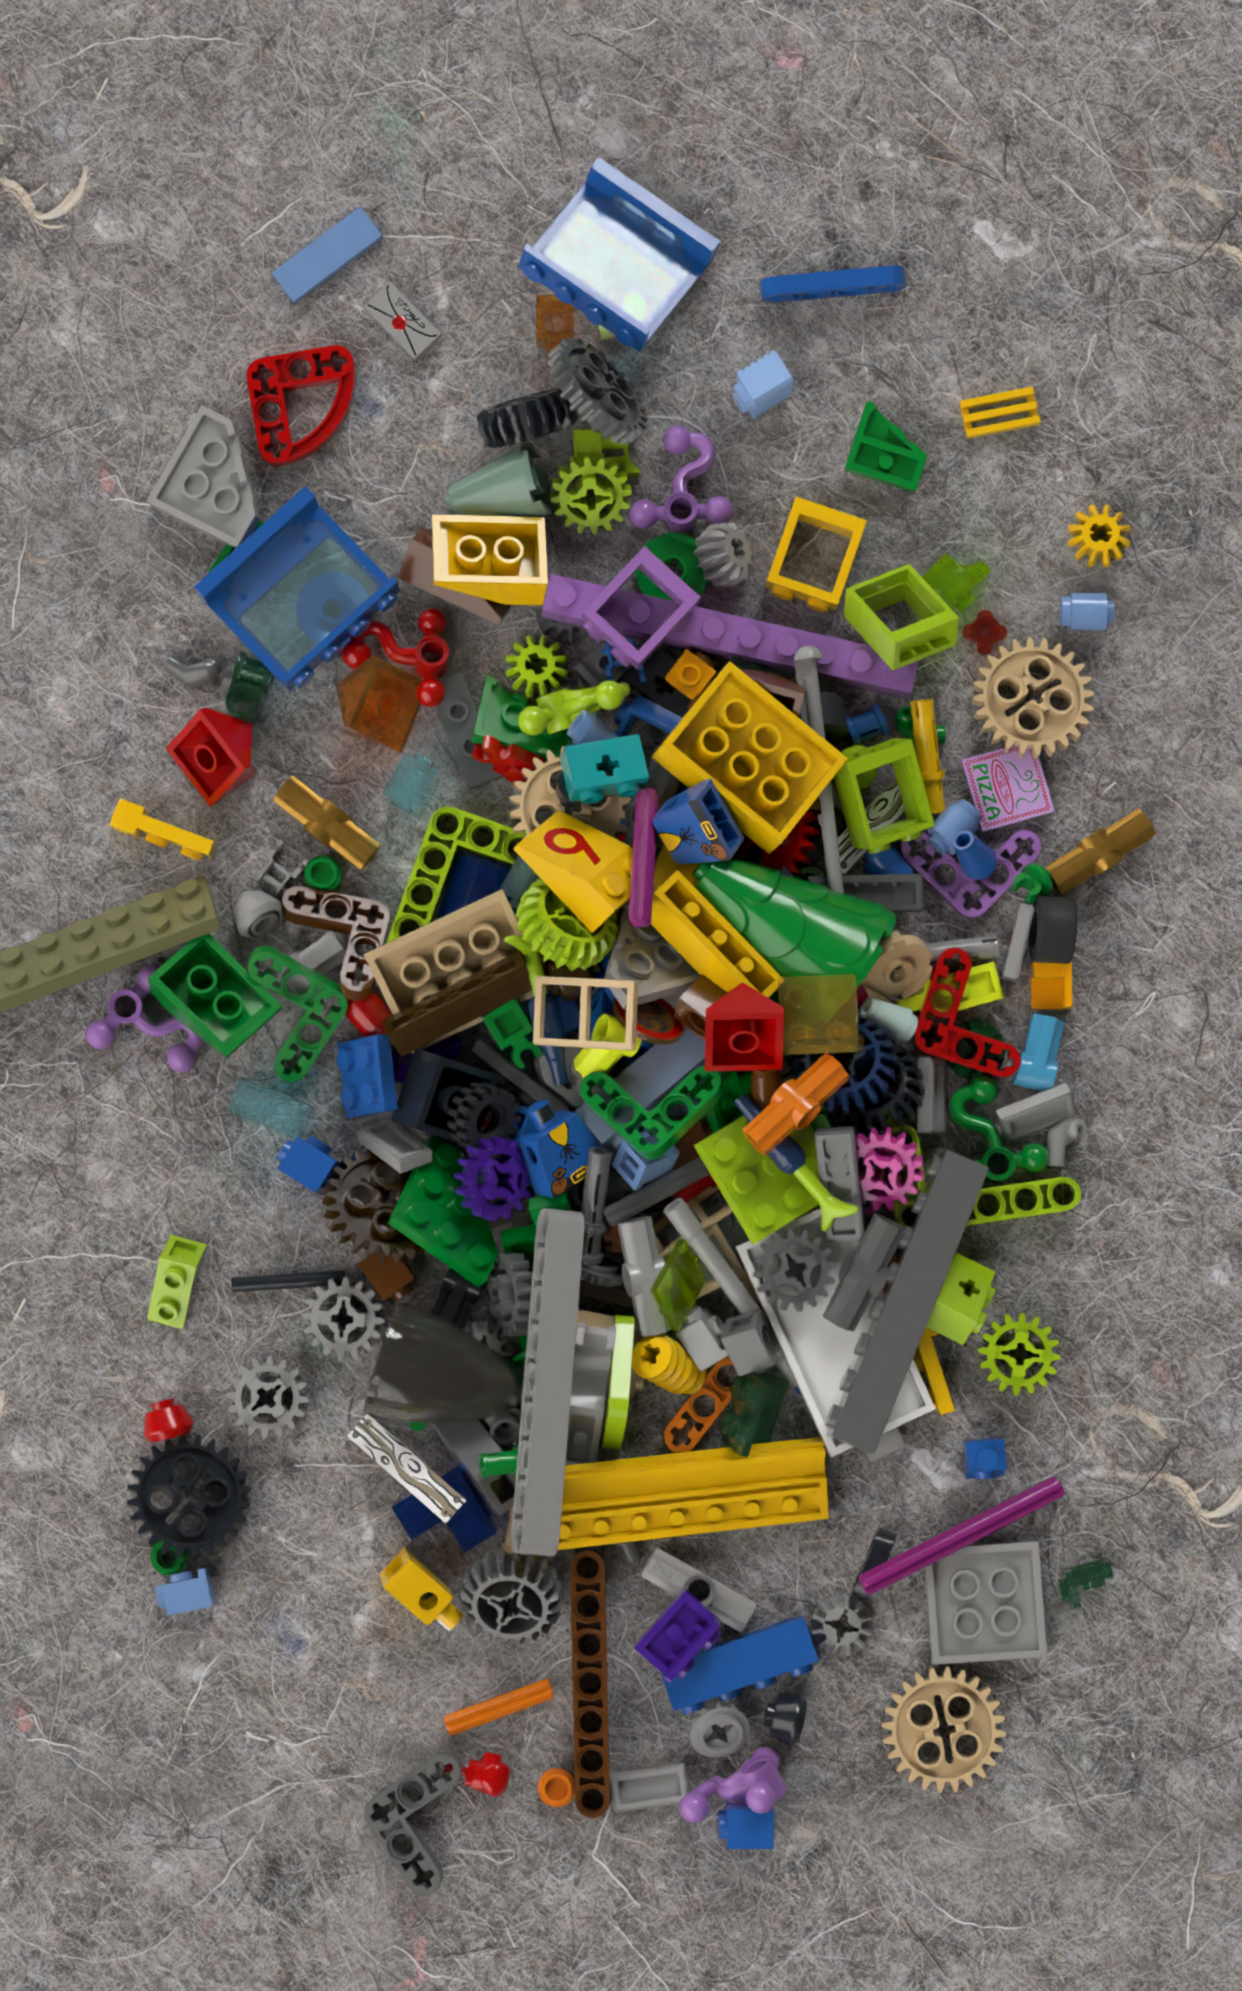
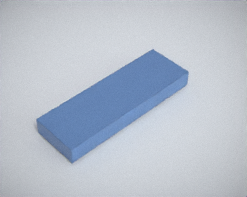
M358 207L271 274L293 304L296 305L381 241L383 235L363 209Z

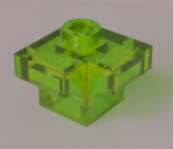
M945 553L922 578L953 611L957 609L960 613H963L976 600L977 596L973 592L989 577L991 569L982 560L973 565L959 564Z

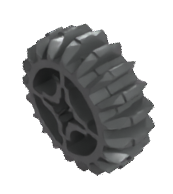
M503 1547L498 1551V1556L487 1551L483 1560L476 1558L472 1568H468L464 1574L463 1584H461L460 1588L462 1612L467 1613L468 1624H476L478 1634L485 1631L489 1632L490 1641L497 1636L503 1638L505 1645L510 1639H517L522 1645L526 1636L536 1641L538 1636H540V1632L548 1634L552 1624H556L559 1619L560 1609L563 1607L564 1597H562V1581L557 1579L556 1568H548L546 1558L536 1561L534 1555L525 1556L515 1554L514 1552L513 1554H508Z

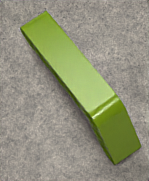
M445 806L436 810L430 819L386 944L401 937L400 929L407 922H415L421 928L434 921L459 849L512 868L522 869L529 865L523 859L512 858L508 851L510 845L515 841H522L526 833H514L511 827L454 807ZM446 816H452L459 822L457 830L449 835L442 834L438 830L439 821ZM483 828L491 830L494 834V840L489 846L479 847L473 842V836L476 831ZM434 851H439L446 856L444 866L438 870H431L425 865L427 855ZM425 886L433 891V898L427 905H417L413 902V893L417 888Z
M904 1124V1130L897 1128L896 1125L891 1128L892 1134L897 1131L907 1133L911 1143L915 1142L917 1144V1151L913 1156H921L917 1132ZM923 1174V1180L916 1181L919 1185L918 1192L920 1190L925 1192L926 1190L925 1175ZM1057 1177L983 1188L980 1190L966 1226L1068 1211L1078 1205L1081 1199V1190L1076 1181L1069 1177ZM1057 1184L1067 1185L1072 1192V1198L1066 1205L1056 1203L1052 1196L1053 1189ZM1021 1189L1030 1191L1034 1196V1205L1028 1211L1019 1209L1015 1203V1196ZM907 1192V1204L903 1205L898 1199L894 1200V1221L902 1227L906 1226L902 1220V1213L907 1206L913 1205L916 1198L915 1194ZM982 1195H990L996 1200L997 1209L992 1216L982 1215L977 1208V1202Z

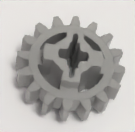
M349 1276L343 1278L342 1285H337L334 1278H330L328 1280V1290H325L320 1285L315 1288L316 1294L319 1296L318 1299L311 1297L306 1299L305 1302L312 1307V1311L302 1313V1318L311 1320V1325L304 1329V1333L314 1332L316 1337L311 1345L315 1347L320 1343L324 1344L323 1355L327 1356L334 1349L337 1350L338 1359L342 1360L345 1352L350 1350L352 1356L356 1358L359 1356V1346L362 1345L368 1351L373 1347L368 1339L370 1336L380 1338L382 1333L375 1328V1325L383 1324L385 1318L377 1316L376 1311L380 1310L384 1305L383 1302H372L371 1298L375 1295L376 1291L372 1289L365 1293L362 1290L364 1286L363 1280H360L355 1286H351ZM338 1293L337 1304L331 1309H320L325 1299ZM353 1295L363 1301L368 1312L360 1311L353 1303ZM345 1300L347 1315L353 1316L354 1321L347 1323L342 1335L341 1323L339 1320L334 1319V1315L339 1314ZM320 1324L328 1325L335 1333V1341L324 1334ZM356 1327H367L365 1333L359 1339L349 1342L350 1332Z
M273 1356L267 1357L266 1365H262L258 1358L252 1359L253 1369L250 1370L246 1366L241 1365L239 1370L243 1377L241 1379L233 1377L230 1379V1382L236 1386V1391L226 1393L227 1398L235 1399V1405L231 1406L228 1412L239 1413L240 1417L235 1423L237 1427L245 1423L249 1424L248 1435L251 1436L257 1429H260L262 1439H268L270 1430H274L276 1435L281 1437L284 1436V1425L294 1430L297 1425L293 1418L295 1416L305 1417L306 1412L299 1408L300 1403L310 1402V1398L301 1395L300 1390L306 1388L308 1383L297 1382L296 1378L301 1372L299 1368L291 1372L287 1371L288 1360L284 1359L279 1366H276ZM274 1372L281 1375V1377L275 1382H267L258 1373ZM247 1384V1387L251 1390V1403L245 1408L243 1392ZM281 1385V1388L276 1391L277 1394L273 1397L276 1403L274 1407L271 1404H266L255 1410V1407L263 1397L260 1392L262 1388L269 1391ZM291 1387L293 1403L289 1411V1408L284 1403L285 1392ZM261 1413H271L278 1421L263 1423L255 1418Z

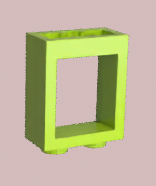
M910 564L846 588L844 617L892 671L956 646L959 617ZM904 600L922 620L891 632L874 612Z
M893 738L846 755L848 759L835 774L834 780L853 848L867 849L869 854L883 852L891 848L890 842L901 839L902 842L918 839L923 836L922 830L935 826L912 739ZM892 762L907 818L871 831L856 775Z

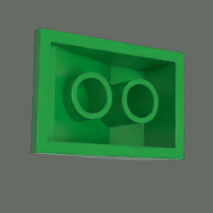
M209 933L190 940L148 977L151 994L179 1022L226 1059L283 1009L282 1005L261 984L251 978L250 974Z

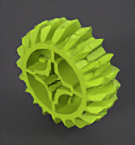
M539 878L531 884L529 889L520 898L521 902L515 915L519 919L516 928L524 932L522 941L531 942V952L539 951L544 955L543 962L551 959L555 962L557 969L566 964L570 971L578 967L586 970L592 964L597 965L598 962H601L614 946L613 943L616 940L615 937L619 929L615 925L617 915L613 914L591 933L544 881Z

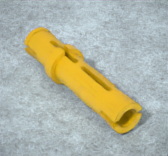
M934 699L910 701L917 761L931 813H942L946 809L942 787V778H945V771L941 769L939 760Z

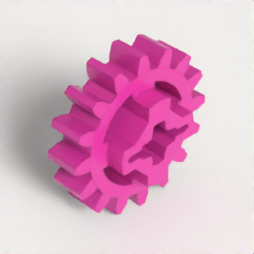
M873 1127L871 1128L869 1138H866L861 1133L857 1134V1158L859 1160L862 1156L863 1163L866 1165L862 1168L861 1173H859L862 1205L867 1200L873 1201V1210L877 1211L880 1203H886L887 1208L893 1210L894 1200L898 1199L905 1205L908 1203L907 1192L917 1194L919 1185L915 1181L923 1180L924 1171L918 1169L923 1165V1156H913L917 1151V1144L914 1142L906 1145V1134L904 1132L895 1138L892 1137L891 1127L886 1128L884 1135H879L877 1129ZM907 1164L908 1174L905 1180L902 1181L899 1171L903 1169V1165ZM876 1165H879V1167L882 1169L876 1171L875 1167ZM888 1166L889 1172L886 1173L883 1168Z

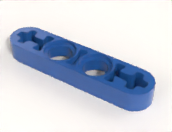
M881 266L781 275L764 278L760 281L761 300L767 303L899 291L906 287L905 271L902 266Z

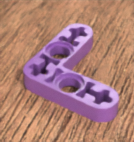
M1028 830L1014 833L995 852L997 857L996 864H1000L1007 869L1008 880L1002 885H995L989 881L988 877L982 879L981 882L984 887L994 892L995 895L990 898L988 893L985 892L978 900L981 908L977 911L973 907L969 910L963 907L966 900L962 895L967 893L971 896L981 886L974 883L976 879L967 877L963 873L961 866L947 852L942 855L933 849L927 840L930 836L922 832V837L911 840L916 844L923 841L926 844L923 851L930 859L935 852L941 857L932 863L927 873L921 868L927 863L921 856L917 855L914 858L909 856L911 847L908 843L910 841L902 842L900 847V854L916 874H923V880L959 915L967 919H975L983 915L1013 884L1014 878L1021 873L1022 868L1029 863H1033L1041 852V842L1035 833ZM1018 839L1024 842L1026 839H1029L1033 843L1029 848L1033 854L1030 857L1025 853L1022 854L1015 861V864L1021 866L1016 871L1012 863L1000 855L1005 851L1007 856L1010 857L1018 847L1015 840ZM948 865L954 870L955 880L952 884L942 886L935 881L934 870L938 866Z

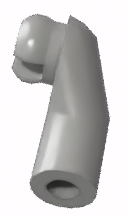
M1068 1117L1049 1130L1047 1135L1049 1163L1047 1166L1064 1167L1065 1148L1078 1138H1083L1087 1132L1086 1123L1082 1119Z

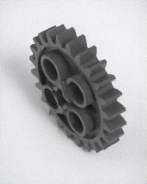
M570 337L568 340L564 338L548 354L550 359L547 360V364L551 367L548 373L556 378L553 385L561 389V398L571 403L570 410H577L580 413V420L582 422L587 420L590 423L592 431L595 432L599 429L604 439L610 436L615 444L621 441L623 445H626L628 442L632 443L648 427L645 424L648 418L643 414L646 408L638 403L642 398L634 393L633 388L635 386L624 379V372H618L615 369V362L613 360L608 362L605 359L602 351L596 353L592 344L589 343L586 346L581 339L575 341Z

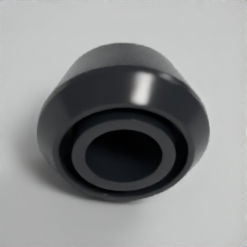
M797 1693L777 1696L775 1703L768 1702L763 1725L770 1726L769 1734L788 1746L798 1743L804 1726L807 1700Z

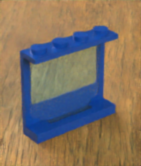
M598 157L590 167L585 184L533 247L529 244L525 246L518 268L530 280L540 282L553 291L560 301L571 304L583 312L590 322L601 325L609 330L623 345L633 347L641 352L714 260L721 241Z
M306 486L194 586L198 596L289 692L295 686L298 688L305 686L314 677L315 672L313 670L323 661L329 663L335 659L343 649L341 645L351 635L354 638L361 635L371 623L369 619L379 610L385 612L391 608L398 600L396 594L400 592L398 581L393 576L390 579L318 505L316 496Z

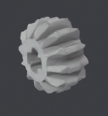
M734 522L716 523L708 526L695 539L698 548L694 551V555L699 559L697 567L703 569L705 580L711 579L715 587L739 584L742 580L748 578V574L754 570L751 561L755 558V555L750 550L752 542H747L744 529L738 530Z

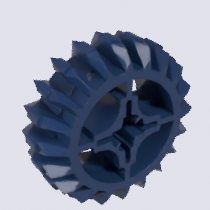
M841 1012L838 1022H833L831 1019L822 1028L819 1024H815L819 1029L813 1036L802 1034L801 1040L805 1046L796 1047L795 1054L800 1059L793 1062L794 1070L799 1072L795 1077L796 1080L818 1060L820 1054L829 1045L832 1046L829 1053L830 1056H833L840 1063L842 1059L839 1052L842 1051L845 1059H848L850 1063L848 1067L851 1074L849 1075V1080L845 1083L847 1087L839 1088L822 1104L823 1106L827 1103L829 1112L834 1113L838 1106L842 1105L844 1114L849 1115L851 1105L857 1104L860 1111L864 1112L866 1109L865 1100L869 1099L874 1104L878 1103L879 1099L876 1091L888 1093L889 1086L884 1080H894L895 1072L890 1068L897 1064L896 1056L890 1054L895 1048L892 1041L886 1040L887 1033L885 1029L880 1028L876 1030L874 1020L869 1019L863 1024L862 1016L856 1013L852 1020L848 1021L846 1013ZM843 1040H858L867 1044V1046L863 1047L862 1044L849 1046ZM871 1062H874L870 1073L859 1082V1074L864 1069L870 1067Z

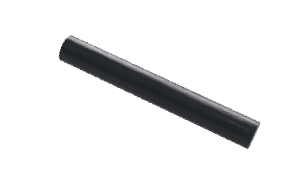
M345 1270L232 1277L231 1286L233 1293L312 1288L318 1285L327 1287L330 1278H334L337 1285H342L346 1272Z

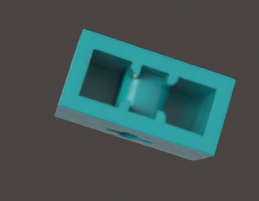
M639 734L566 746L560 757L570 802L581 800L582 804H592L601 801L604 796L618 794L621 798L636 795L641 788L645 787L649 778ZM600 767H604V770H605V771H603V770L598 771V770H599ZM612 772L611 776H606V773Z

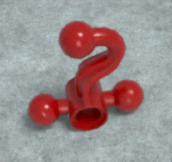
M426 609L418 617V628L425 637L420 639L416 648L398 647L389 627L375 620H369L371 622L369 627L358 637L350 636L349 642L344 646L341 653L343 662L349 668L355 670L362 669L370 662L371 650L364 643V640L368 635H375L378 637L388 658L402 665L414 666L417 674L424 678L416 689L417 699L423 706L432 708L437 707L443 702L446 691L439 678L447 670L449 647L446 641L440 637L447 627V619L439 609ZM426 653H435L441 659L438 662L431 663L424 660L422 656Z

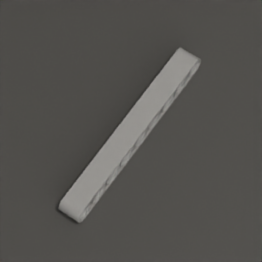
M543 1208L537 1219L511 1529V1547L515 1554L554 1556L559 1545L584 1240V1216L581 1212Z

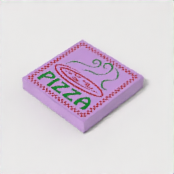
M1013 746L1007 753L1002 748L961 760L973 806L982 816V821L979 823L981 833L1055 812L1039 757L1038 759L1033 758L1031 749H1026L1022 758H1018V747Z

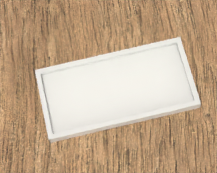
M821 1208L773 1232L784 1239L786 1229L792 1228L795 1237H799L802 1229L808 1230L807 1240L812 1241L817 1236L822 1238L818 1246L820 1250L831 1248L832 1252L825 1258L827 1262L836 1263V1268L828 1270L827 1274L835 1279V1283L824 1284L823 1288L829 1295L823 1297L817 1294L815 1296L816 1307H811L805 1301L803 1302L802 1312H796L793 1303L789 1304L786 1311L780 1310L781 1300L777 1299L774 1303L769 1304L766 1301L770 1292L768 1290L764 1292L757 1291L756 1288L763 1281L762 1278L752 1277L753 1272L761 1270V1265L754 1262L753 1258L764 1257L765 1252L761 1249L760 1245L765 1243L772 1246L774 1244L772 1234L753 1245L749 1240L735 1248L830 1457H833L853 1446L827 1436L830 1427L825 1426V1421L832 1405L839 1406L844 1393L839 1387L848 1368L854 1369L858 1359V1355L854 1354L856 1343L862 1332L868 1334L873 1321L868 1318L871 1306L876 1297L882 1299L884 1294L881 1290L878 1295L871 1297L854 1332L842 1329L823 1317V1313L840 1282L839 1272L842 1263L851 1250L857 1249L860 1241L826 1242L825 1231L821 1230L822 1213ZM789 1244L794 1254L804 1256L812 1252L805 1246ZM776 1253L770 1261L769 1276L777 1270L779 1259ZM788 1259L789 1270L785 1272L786 1276L795 1277L797 1281H800L799 1271L803 1269L802 1263L796 1264L791 1259ZM819 1265L813 1268L811 1272L810 1282L812 1287L816 1284L819 1276ZM785 1284L776 1288L785 1295L799 1296L794 1286ZM914 1360L910 1364L883 1433L935 1410V1406Z

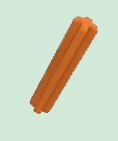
M543 1679L450 1713L444 1717V1723L448 1733L455 1735L551 1700L554 1697V1691L550 1681Z

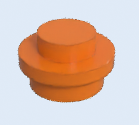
M562 1768L547 1770L541 1776L538 1783L540 1798L544 1803L552 1807L567 1805L575 1795L574 1777Z

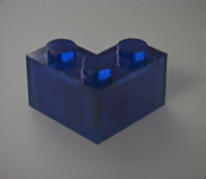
M458 1466L440 1476L466 1499L465 1503L446 1523L465 1553L496 1534L498 1528ZM413 1494L391 1507L411 1540L442 1522L436 1514Z

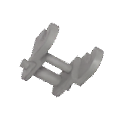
M281 839L276 843V847L271 849L266 856L269 862L262 871L259 869L256 872L259 875L256 882L260 883L263 880L276 889V897L287 891L285 887L292 878L296 881L299 879L310 861L305 858L301 863L302 865L294 873L288 872L278 865L274 858L285 843ZM272 867L285 876L282 883L268 874Z

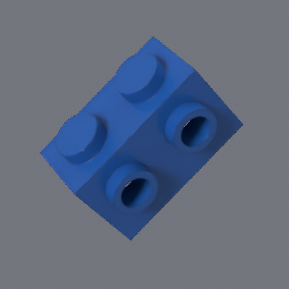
M309 1135L307 1140L298 1136L294 1142L288 1140L276 1158L281 1162L277 1168L278 1170L322 1196L326 1192L323 1189L327 1180L332 1175L333 1168L338 1167L340 1162L329 1155L333 1148Z

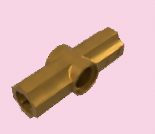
M293 775L281 786L273 799V802L303 824L302 828L327 848L332 847L361 871L371 862L381 847L377 841L351 822L352 818L327 798L323 800L310 787Z
M1137 808L1108 828L1102 827L1077 843L1075 849L1050 863L1045 868L1052 877L1053 888L1062 896L1094 874L1097 877L1122 861L1124 855L1151 840L1157 833L1147 815L1140 808Z

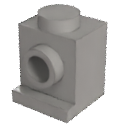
M696 1306L681 1316L682 1322L676 1335L700 1371L728 1356L720 1339L724 1324L717 1315L712 1316L706 1307L701 1309L700 1306Z

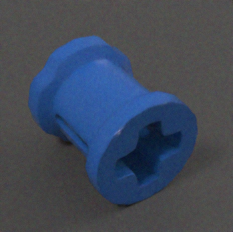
M877 703L871 705V709L851 718L846 716L847 734L853 746L860 745L862 741L878 734L884 736L890 734L887 722Z

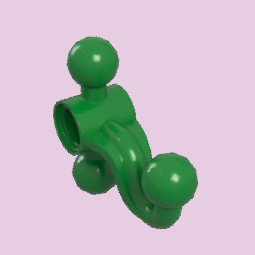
M979 1075L969 1085L960 1087L953 1093L949 1102V1112L954 1122L965 1129L982 1133L985 1138L987 1150L981 1155L979 1160L974 1161L987 1166L988 1158L992 1154H1000L1007 1162V1168L1002 1175H995L988 1170L985 1179L999 1182L1009 1178L1014 1170L1018 1168H1024L1031 1173H1038L1047 1167L1049 1153L1043 1145L1030 1143L1020 1153L1012 1154L1008 1149L1001 1146L1000 1135L996 1126L991 1121L965 1112L964 1105L968 1100L973 1099L978 1104L987 1105L997 1098L999 1087L993 1077Z

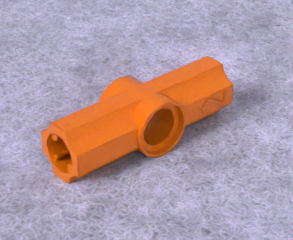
M825 1053L797 1080L790 1079L781 1085L773 1094L770 1104L742 1129L743 1135L759 1153L765 1156L768 1155L795 1129L801 1130L809 1125L819 1114L822 1104L849 1080V1074L833 1056Z

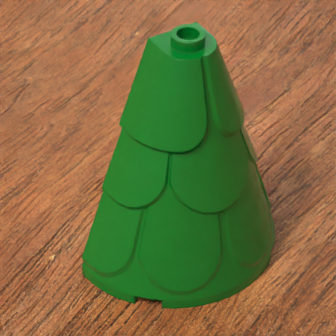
M733 857L726 861L699 863L692 873V877L695 878L692 883L693 886L785 980L771 997L777 1004L784 1007L785 1018L801 1034H815L819 1029L815 1024L820 1019L827 1024L845 1005L882 953L883 948H881L879 943L882 935L889 938L896 923V914L881 904L829 890L824 885L782 875L778 869Z

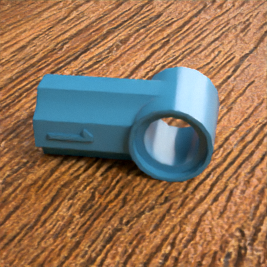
M1032 1014L1023 1052L1019 1053L1021 1058L1020 1066L1013 1074V1085L1041 1092L1053 1088L1058 1069L1056 1056L1065 1021L1047 1015Z

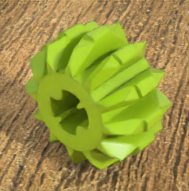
M527 635L526 643L528 647L525 649L520 643L515 642L513 649L519 656L506 655L505 658L506 663L516 666L505 671L506 677H519L514 681L513 689L518 691L526 684L525 695L527 698H532L534 688H539L540 696L546 695L547 689L545 686L548 684L553 690H560V684L554 677L563 679L568 676V672L565 669L558 667L568 662L567 656H555L561 649V645L556 642L547 649L548 637L546 635L540 637L539 645H534L532 635ZM538 659L540 664H547V667H542L543 673L535 675L533 669L527 670L526 667H531V660Z

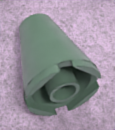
M530 442L524 443L450 485L449 494L445 495V504L449 514L545 517L551 515L552 512L548 509L552 507L550 487L544 468L539 469L538 465L533 461V459L539 457L534 445Z

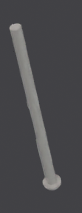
M806 645L799 648L794 656L797 684L806 691L800 711L801 720L825 739L816 664L817 660L823 659V655L818 648ZM830 781L818 796L822 815L817 814V819L822 830L828 889L844 894Z

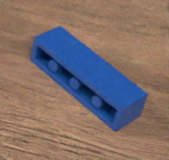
M801 1614L712 1645L706 1651L700 1649L692 1658L695 1661L694 1666L682 1679L676 1676L671 1683H668L663 1678V1673H660L673 1711L682 1709L683 1714H689L704 1708L703 1701L718 1696L719 1702L727 1701L740 1696V1688L754 1684L755 1689H761L777 1683L775 1676L790 1671L791 1676L795 1677L813 1670L812 1663L819 1660L804 1616Z

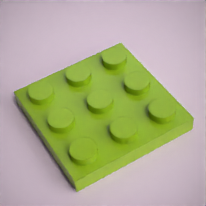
M743 1115L693 1146L753 1245L819 1204L794 1174H786L780 1171L768 1155L765 1156L759 1153L750 1144L742 1132V1129L748 1125ZM809 1124L801 1130L795 1129L789 1135L803 1149L806 1155L805 1165L819 1180L815 1132Z

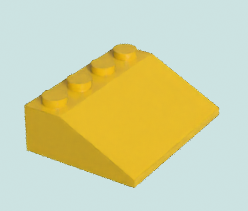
M730 661L651 756V758L688 788L711 779L740 831L768 854L784 841L848 759Z

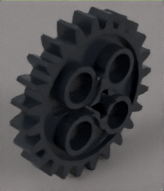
M185 1435L180 1436L178 1446H174L171 1440L167 1439L165 1440L166 1450L163 1452L153 1445L151 1447L154 1457L152 1460L143 1456L140 1457V1463L145 1468L144 1471L132 1470L131 1475L139 1481V1484L127 1486V1491L137 1495L136 1498L127 1501V1507L138 1508V1511L130 1517L131 1522H143L137 1534L142 1536L150 1532L152 1536L148 1546L153 1547L159 1541L162 1542L163 1555H166L171 1547L176 1548L177 1559L182 1558L185 1550H190L193 1559H197L198 1548H204L206 1553L211 1556L213 1554L212 1544L214 1542L225 1548L227 1546L224 1538L226 1533L233 1537L238 1536V1531L233 1526V1523L245 1524L246 1518L238 1511L250 1509V1502L241 1499V1496L250 1493L251 1487L239 1484V1482L247 1477V1472L235 1473L234 1471L240 1463V1459L235 1458L227 1461L228 1447L223 1448L218 1453L214 1451L215 1439H212L206 1447L201 1446L200 1435L195 1437L193 1444H188ZM189 1461L193 1463L197 1469L195 1476L190 1479L178 1477L175 1468L180 1462ZM206 1470H210L212 1472L211 1476L196 1491L195 1499L197 1503L187 1502L173 1523L167 1524L166 1519L182 1501V1494L180 1492L182 1490L187 1493L190 1492ZM211 1485H220L226 1490L227 1496L222 1502L212 1503L205 1496L206 1489ZM158 1491H166L172 1496L173 1502L166 1509H158L151 1503L153 1494ZM193 1514L202 1520L203 1525L198 1532L188 1533L181 1527L182 1519L187 1515Z

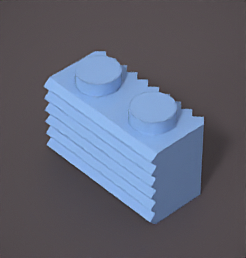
M771 350L770 355L764 354L763 359L758 358L757 363L751 362V366H745L744 371L738 370L737 383L733 385L735 393L732 394V397L742 413L748 411L754 419L789 398L792 393L794 380L778 353Z

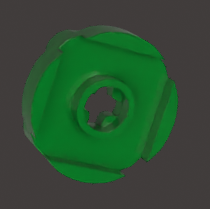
M670 532L662 534V536L656 537L644 545L666 566H670L672 561L679 563L678 570L683 572L679 578L699 596L703 594L709 580H705L703 569L697 567L699 559L694 555V551L698 547L693 538L685 534ZM639 569L635 572L638 589L643 595L673 601Z

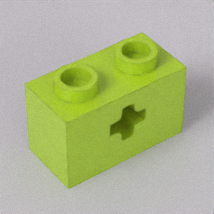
M955 1252L926 1327L964 1345L971 1332L978 1334L987 1316L986 1313L982 1312V1308H988L996 1291L995 1288L991 1287L995 1271Z

